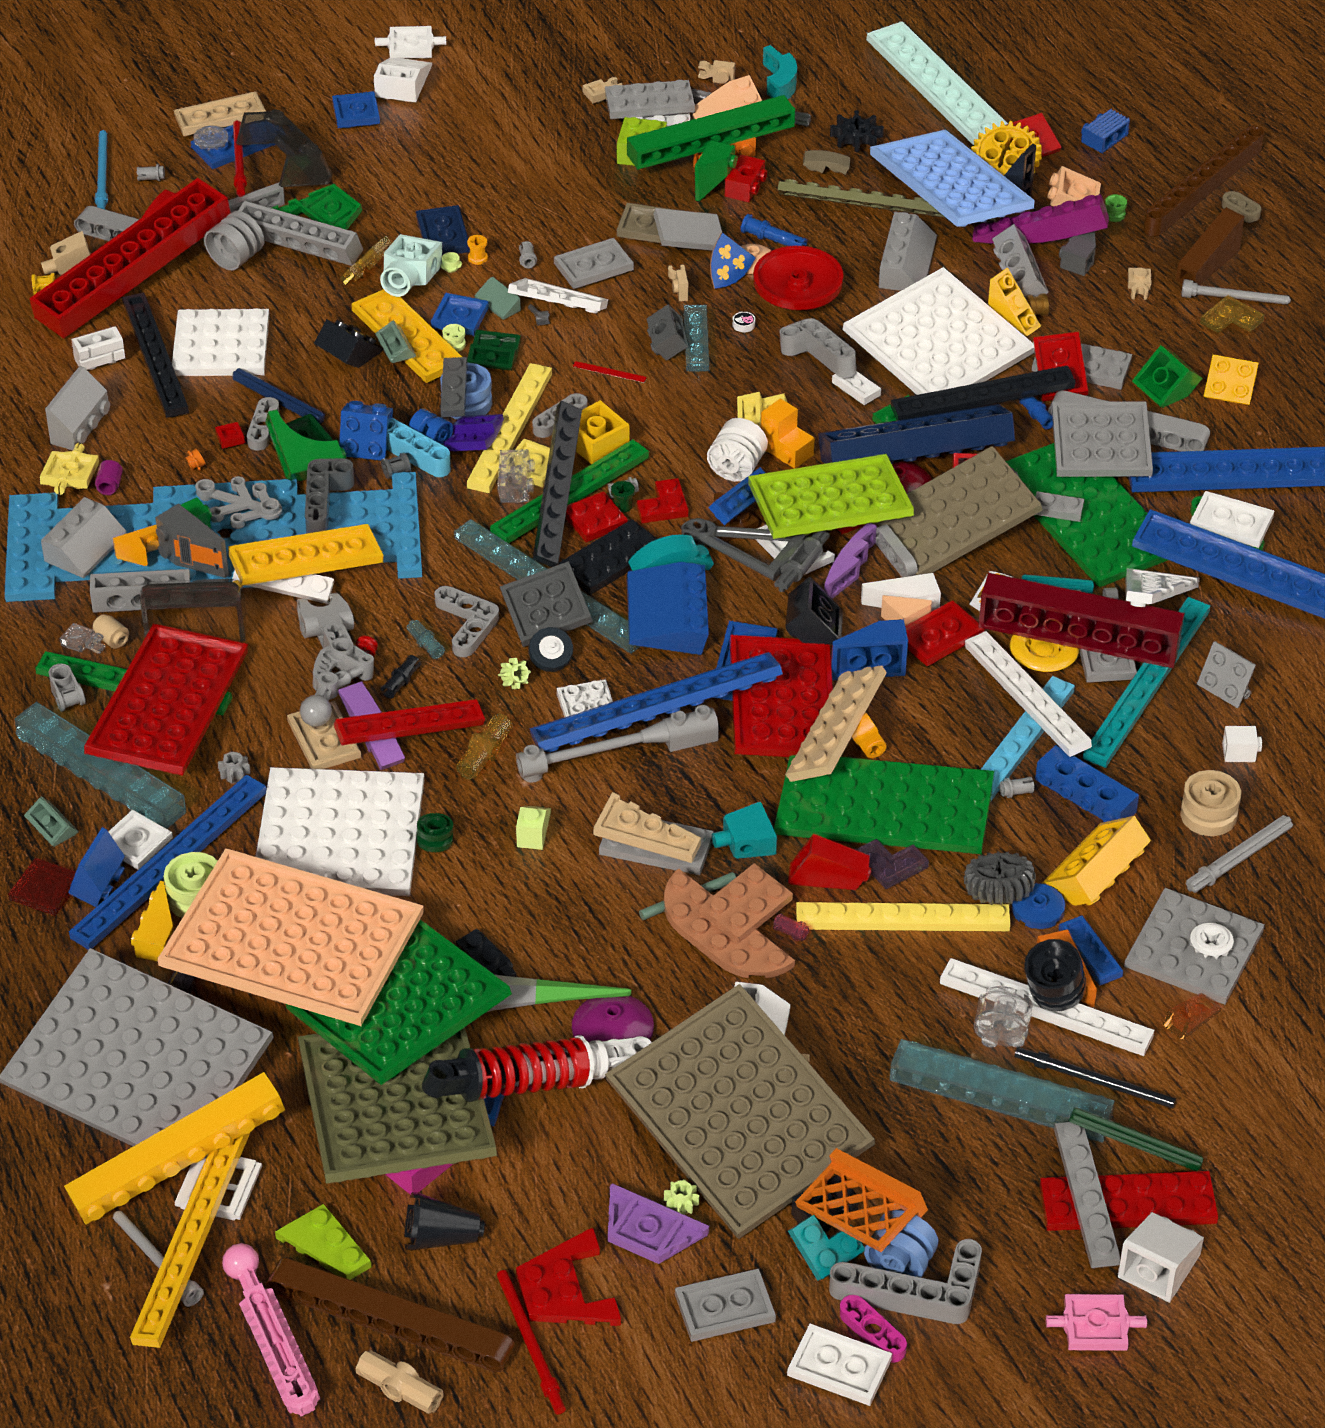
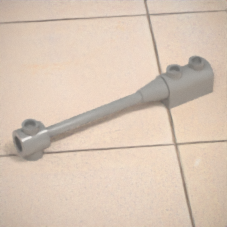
M699 705L695 708L694 712L685 714L683 711L671 713V717L664 718L662 721L638 733L545 754L543 748L528 745L524 748V752L516 753L517 767L521 778L533 783L542 778V773L548 772V764L640 742H666L670 752L718 741V720L712 707Z

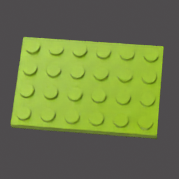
M887 454L748 476L749 487L773 539L914 516V507Z

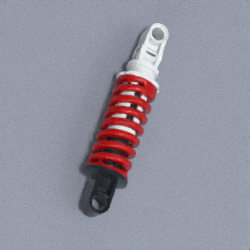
M577 1035L569 1038V1040L563 1038L557 1041L547 1040L543 1043H520L516 1046L506 1045L502 1048L498 1046L489 1049L464 1048L459 1052L457 1059L435 1060L431 1062L422 1081V1089L428 1096L434 1098L461 1094L467 1102H475L486 1098V1094L491 1098H495L500 1093L504 1096H510L513 1091L519 1095L524 1094L527 1090L536 1093L540 1088L544 1091H550L553 1087L559 1090L564 1088H586L587 1085L591 1084L593 1078L596 1080L603 1079L607 1072L651 1044L652 1041L645 1037H635L620 1040L611 1039L603 1042L594 1040L588 1043L583 1036Z

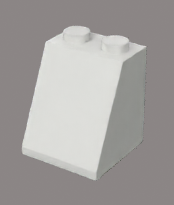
M1152 1212L1124 1241L1118 1278L1170 1303L1199 1258L1204 1237L1198 1235L1193 1230L1173 1223L1166 1217H1161Z

